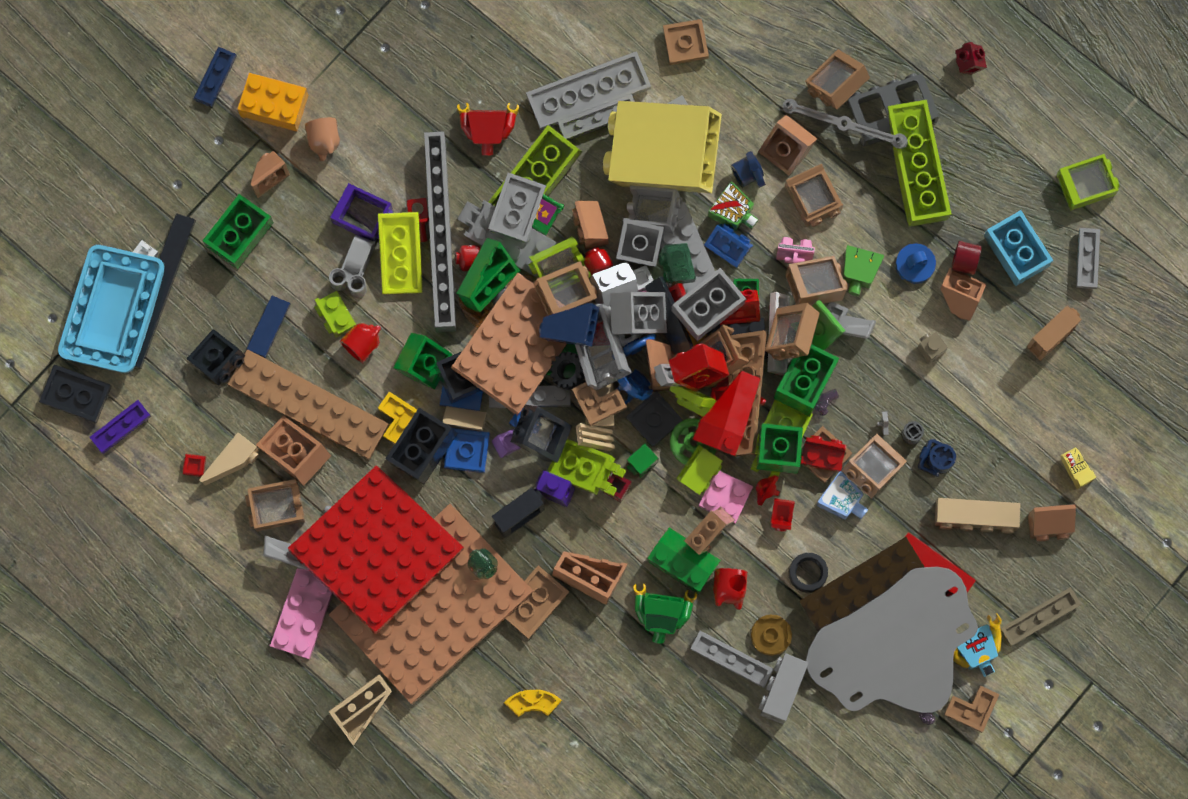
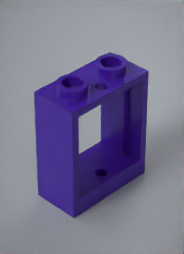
M348 183L330 217L331 222L360 237L376 242L377 238L379 239L378 222L371 234L344 221L343 218L355 196L383 209V213H394L392 204Z

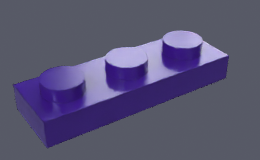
M137 400L91 435L90 439L101 453L104 454L152 416L140 401Z

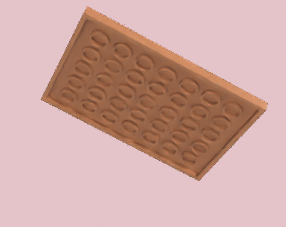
M451 504L444 508L434 520L464 547V550L377 634L366 626L344 603H341L329 614L411 705L534 592ZM470 566L474 568V572H477L476 574L478 575H475L473 571H471Z

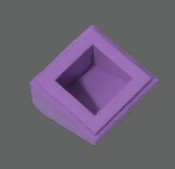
M514 429L499 434L492 440L500 458L521 449L510 442Z

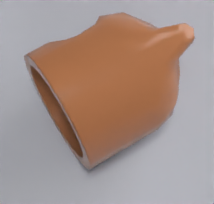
M319 118L305 124L308 145L313 152L318 154L321 161L326 160L327 154L337 150L340 143L337 130L338 125L335 118Z

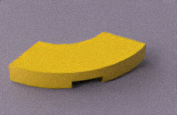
M524 690L509 697L504 704L518 717L530 711L542 712L549 716L562 700L544 690Z

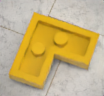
M388 392L378 407V410L393 419L383 437L395 444L417 411V409L391 392Z

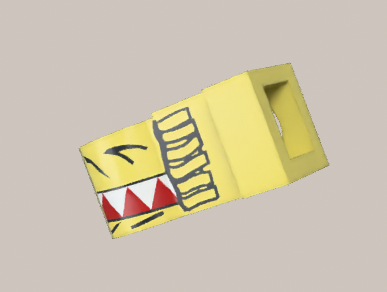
M1076 447L1060 456L1077 489L1087 485L1096 478L1094 472L1090 470Z

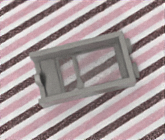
M596 304L600 308L592 347L575 345L587 385L596 390L632 373L628 367L619 335L612 334L611 308L604 304Z

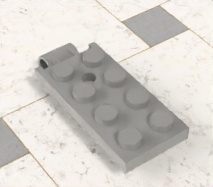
M483 200V205L480 209L467 201L457 218L470 226L464 235L480 245L484 244L486 238L501 242L515 264L530 274L532 272L528 266L531 263L529 256L544 251L557 243L531 228L526 243L498 233H492L488 228L496 206ZM547 258L539 262L541 268L543 267Z

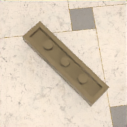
M1070 587L1003 626L1001 633L1011 647L1082 604Z

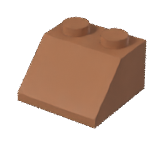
M785 115L775 124L758 152L787 175H791L809 153L817 138Z
M1075 504L1033 508L1028 514L1030 538H1036L1037 541H1047L1049 537H1057V540L1069 539V535L1075 532Z

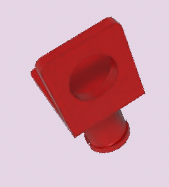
M426 198L407 200L408 212H412L414 203H420L423 206V212L419 214L420 242H426L428 240L425 223L429 221Z

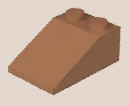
M647 339L646 356L653 392L670 390L671 386H661L657 382L654 367L659 364H669L668 360L674 358L675 355L671 351L670 345Z
M282 416L256 444L261 451L303 486L331 457L319 441L285 416Z

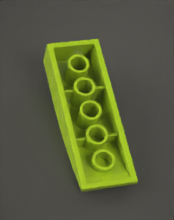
M927 100L888 106L891 134H903L908 140L906 147L903 149H897L893 146L908 227L948 220L951 216V209Z
M547 125L511 174L546 185L544 194L549 196L581 155L582 151ZM504 182L489 200V203L494 206L497 205Z

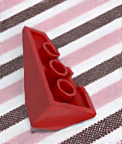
M740 371L722 396L715 401L712 408L700 419L693 440L735 456L743 438L761 378Z

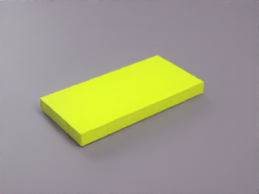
M419 212L378 214L382 294L423 293Z

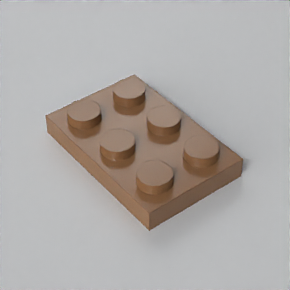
M537 566L524 581L534 592L505 618L528 639L532 637L569 594L568 590L540 566Z

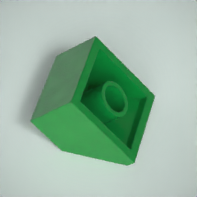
M410 333L393 368L404 376L435 390L440 381L434 368L435 364L452 356V353L425 335Z

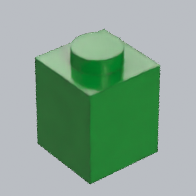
M644 444L627 459V469L632 475L635 476L637 474L641 478L658 463L659 458Z

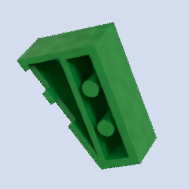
M486 238L457 291V295L469 309L481 312L520 272L501 242Z

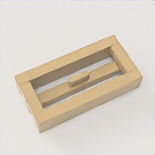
M582 423L576 426L578 445L605 451L615 449V446L611 444L614 441V438L610 436L613 434L612 430Z

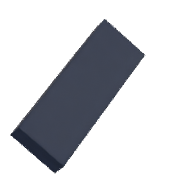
M221 47L217 48L193 98L194 101L213 108L237 57L235 53Z
M273 295L271 296L247 350L263 358L267 357L291 305L289 302Z

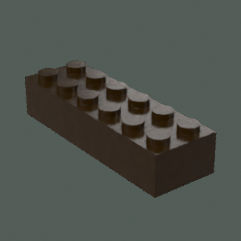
M904 537L799 602L819 632L823 627L849 616L889 590L909 571L925 567L907 537Z

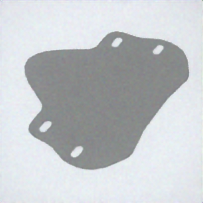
M942 567L916 568L909 571L889 590L865 606L819 630L808 650L806 662H809L807 669L810 676L819 686L832 692L842 705L850 711H858L877 699L888 700L904 708L921 713H932L940 710L948 702L952 691L954 651L958 646L974 637L978 630L977 622L968 606L967 591L962 579L955 572ZM954 586L958 588V591L952 596H945V592ZM968 623L969 628L960 634L956 632L959 626ZM829 667L833 669V672L825 678L820 677V673ZM862 692L863 696L855 702L850 701L852 695Z

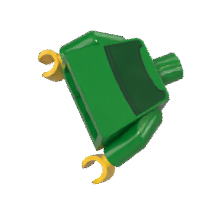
M635 584L633 587L636 594L635 612L640 623L645 625V630L653 631V642L665 643L666 633L674 634L675 630L681 629L690 619L693 602L697 598V593L695 592L692 599L687 596L689 590L685 592L684 598L646 593L645 584H643L644 589L642 591H637Z

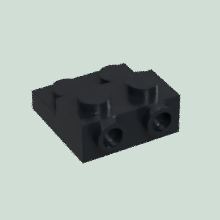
M212 329L187 357V360L219 386L230 379V373L234 368L242 366L245 355L238 347Z

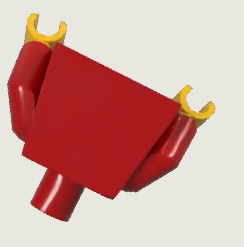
M466 103V109L462 110L460 104H458L460 126L466 137L473 140L474 144H482V155H493V144H501L502 140H506L514 129L519 105L517 104L515 110L510 109V103L507 105V110H470L469 104Z

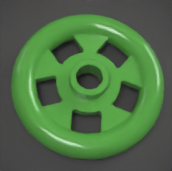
M689 418L681 421L675 426L670 436L671 451L675 458L684 465L690 459L682 454L684 449L693 454L698 445H700L713 455L717 451V449L696 441V446L690 444V440L693 439L695 432L689 433L688 427H697L700 421L698 418ZM679 435L685 436L684 444L678 443Z

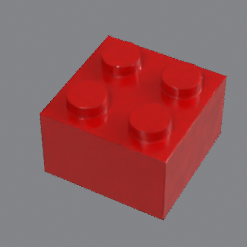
M704 344L694 345L691 350L678 353L674 358L668 360L674 382L694 391L729 375L724 354Z

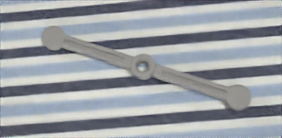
M793 99L785 100L782 106L783 110L788 114L796 112L837 125L843 132L852 130L892 143L897 149L905 148L908 142L903 134L892 135L854 123L847 116L838 118L798 105ZM843 121H847L845 127L842 126Z

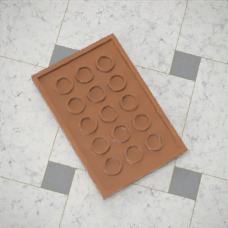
M520 273L516 274L451 366V369L516 415L520 413L553 365L551 364L552 361L556 360L555 357L560 355L567 344L540 338V324L543 322V317L548 315L531 281ZM556 300V303L559 308L564 306L562 303Z

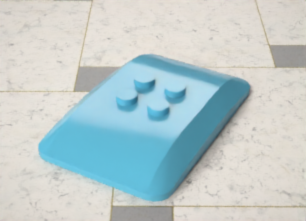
M103 245L92 246L87 253L59 343V355L66 360L121 373L132 371L141 351L164 273V263L152 256Z

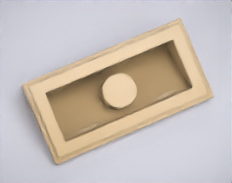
M446 406L443 423L452 428L483 431L486 412Z

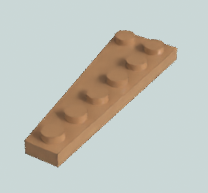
M764 330L730 335L731 339L738 341L741 346L737 349L739 356L747 358L749 362L728 376L729 385L740 371L761 378L743 438L735 455L736 457L755 454L766 344V332Z

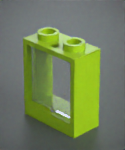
M1105 154L1060 168L1056 175L1070 211L1113 197L1119 191V181L1116 177H1113L1111 171L1112 164L1109 159H1106Z

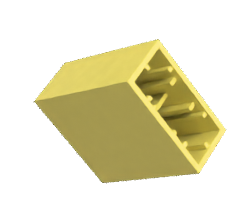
M618 101L617 112H611L608 119L609 134L614 136L612 151H607L603 159V170L605 175H609L608 181L622 187H630L631 185L712 193L722 114L709 106Z

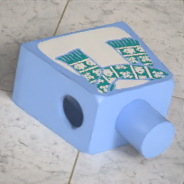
M841 471L816 504L818 507L844 520L847 519L851 512L862 519L868 511L866 507L859 503L864 494Z

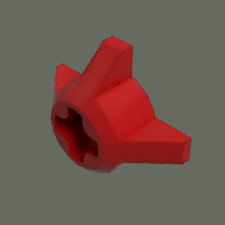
M774 475L764 478L757 483L758 505L762 506L766 499L780 494L775 485L779 478L778 476Z

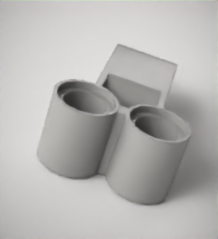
M355 235L342 268L333 269L329 274L330 284L334 290L343 291L348 287L351 295L357 298L363 297L366 294L367 285L363 275L373 253L375 241ZM338 276L344 278L341 283H335L334 279ZM355 283L363 285L359 290H355L352 287Z

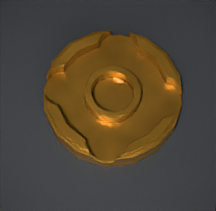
M778 615L762 616L752 627V644L763 655H779L791 643V627L786 620Z

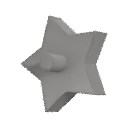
M882 412L881 422H877V426H882L883 435H889L887 412Z

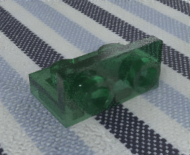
M688 244L664 245L661 253H659V263L663 265V277L668 288L678 283L695 282L696 276Z

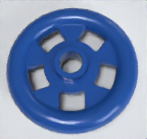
M649 334L624 345L625 357L643 350L642 348L646 346V340H656V335Z

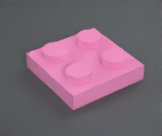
M719 471L717 475H713L710 485L705 491L698 507L710 512L721 506L735 519L734 524H736L753 486Z

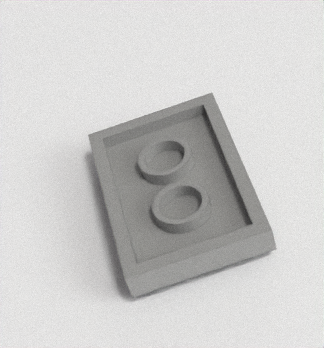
M508 173L488 230L526 243L546 185Z

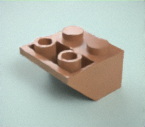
M575 201L572 217L574 225H579L577 235L580 245L584 244L585 250L607 245L609 239L598 201Z

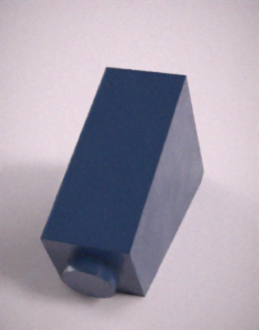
M587 303L543 317V322L539 327L540 338L547 341L592 347L600 307Z

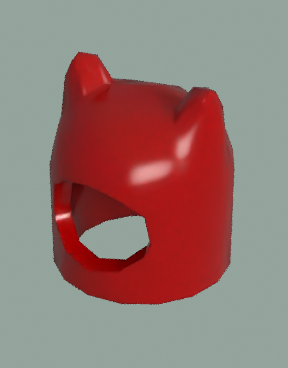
M358 323L339 342L352 357L363 364L368 359L370 353L377 349L380 344L378 333L381 327Z
M732 568L715 569L713 592L716 606L720 607L722 603L733 604L737 610L742 608L747 588V571Z

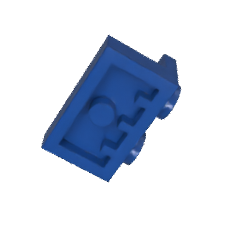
M720 223L715 227L704 246L737 268L753 245L750 244V239L746 236H739L734 233V229L730 225Z

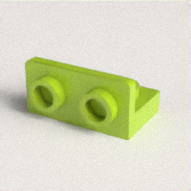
M337 291L320 300L319 298L315 299L317 305L314 308L318 316H324L326 320L324 326L329 334H334L335 338L351 330L356 325Z
M671 386L669 390L676 394L675 397L678 398L677 403L701 416L706 415L716 401L698 390L694 391L684 386Z

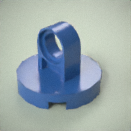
M918 243L909 244L902 248L897 255L896 271L903 280L905 279L912 284L923 283L935 271V256L925 245Z
M636 369L631 374L618 380L620 384L617 387L618 391L624 390L628 394V399L624 401L625 404H628L634 398L647 400L653 392L652 389H649L651 384L648 379Z

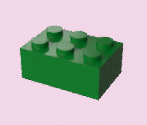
M238 194L202 241L206 248L238 270L274 222L269 214Z
M811 344L808 355L793 358L776 390L774 399L810 417L838 364L839 358Z

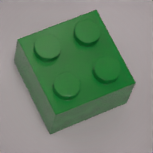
M762 423L759 431L756 470L797 474L801 461L803 428Z

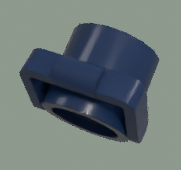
M752 151L747 152L746 157L731 164L732 173L742 188L754 181L757 182L759 188L766 185L762 167Z
M930 439L922 448L918 468L935 477H939V474H944L951 470L956 461V453L948 444ZM932 444L936 445L932 450L930 449ZM926 460L929 468L924 467V463Z

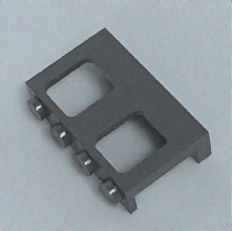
M916 73L910 74L901 81L892 80L883 87L874 86L868 92L862 94L861 92L854 93L847 100L846 104L847 108L850 107L857 124L891 134L887 107L901 104L896 93L897 91L918 85L923 100H927L932 124L937 123L939 119L938 111L923 73L919 75ZM881 97L887 118L873 123H866L859 104ZM860 133L862 147L883 141Z

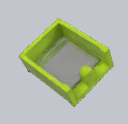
M571 236L565 241L533 256H529L531 263L528 266L532 274H536L538 278H541L580 261L582 266H585L583 263L584 258L577 248V241ZM573 271L547 283L552 294H555L580 282L576 271Z

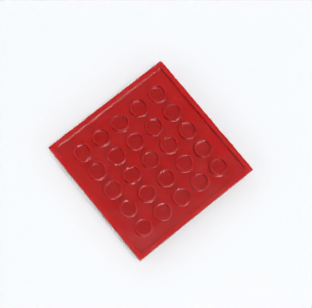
M377 465L288 547V551L375 634L464 550V547Z

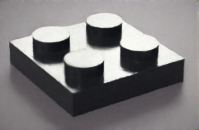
M657 391L626 416V419L652 448L670 434L678 423L683 421Z

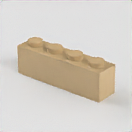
M938 498L935 506V525L940 526V529L947 530L952 529V527H960V530L963 531L981 528L982 532H993V529H998L1002 533H1014V531L1020 528V503Z

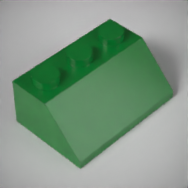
M669 527L650 553L647 562L699 595L721 560L707 551L699 555L684 541L686 539L684 536Z

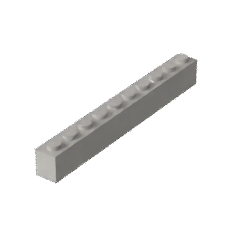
M444 132L424 133L435 329L436 333L454 332L457 330L446 138Z

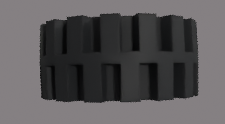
M563 352L560 353L561 356L557 355L555 357L556 361H552L553 367L550 368L552 372L550 377L553 378L552 381L566 390H572L581 383L586 382L577 354ZM570 363L575 364V374L570 379H565L563 376L564 368Z

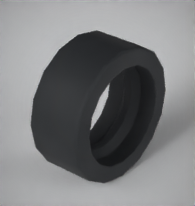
M815 553L798 555L792 561L789 568L791 584L797 590L804 593L817 591L825 584L828 577V567L825 560ZM812 561L819 566L820 577L816 583L811 585L804 584L797 578L796 569L801 562Z

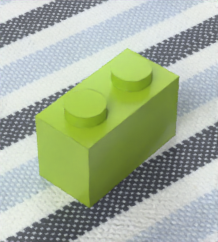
M698 445L676 479L700 495L708 489L712 476L719 473L723 461Z

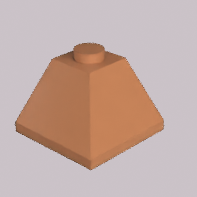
M274 151L270 154H264L259 159L260 161L257 162L251 181V186L257 198L290 175L285 162Z
M949 268L940 289L951 313L960 319L970 321L981 299L986 283Z

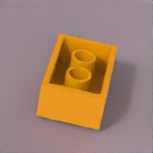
M249 73L237 110L240 117L297 132L309 95L305 87Z

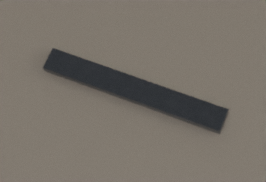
M178 213L175 215L159 258L164 263V273L146 336L135 367L142 369L196 222L195 219Z

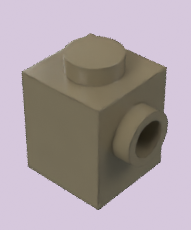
M934 332L932 335L930 333L925 334L919 339L921 342L917 347L928 364L942 356L948 349L937 332Z

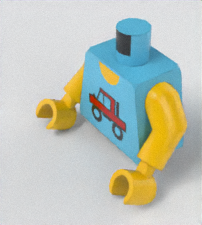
M996 613L994 621H992L989 615L987 616L990 627L986 624L978 628L974 637L956 648L953 662L969 670L979 666L984 677L995 672L990 661L998 657L1001 649L1002 635L1000 624L1002 620L998 613Z

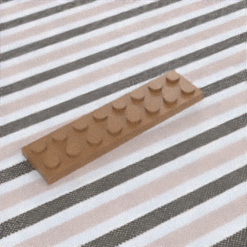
M246 351L242 366L236 368L228 382V386L368 460L371 459L389 427L388 423L254 352Z

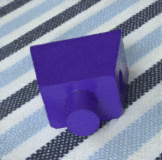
M542 471L533 490H539L544 498L568 507L575 487L566 479L550 472Z

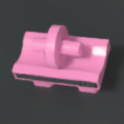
M783 237L781 243L778 244L777 260H785L784 263L792 264L813 260L815 247H812L811 240L803 239L799 246L792 245L793 239Z

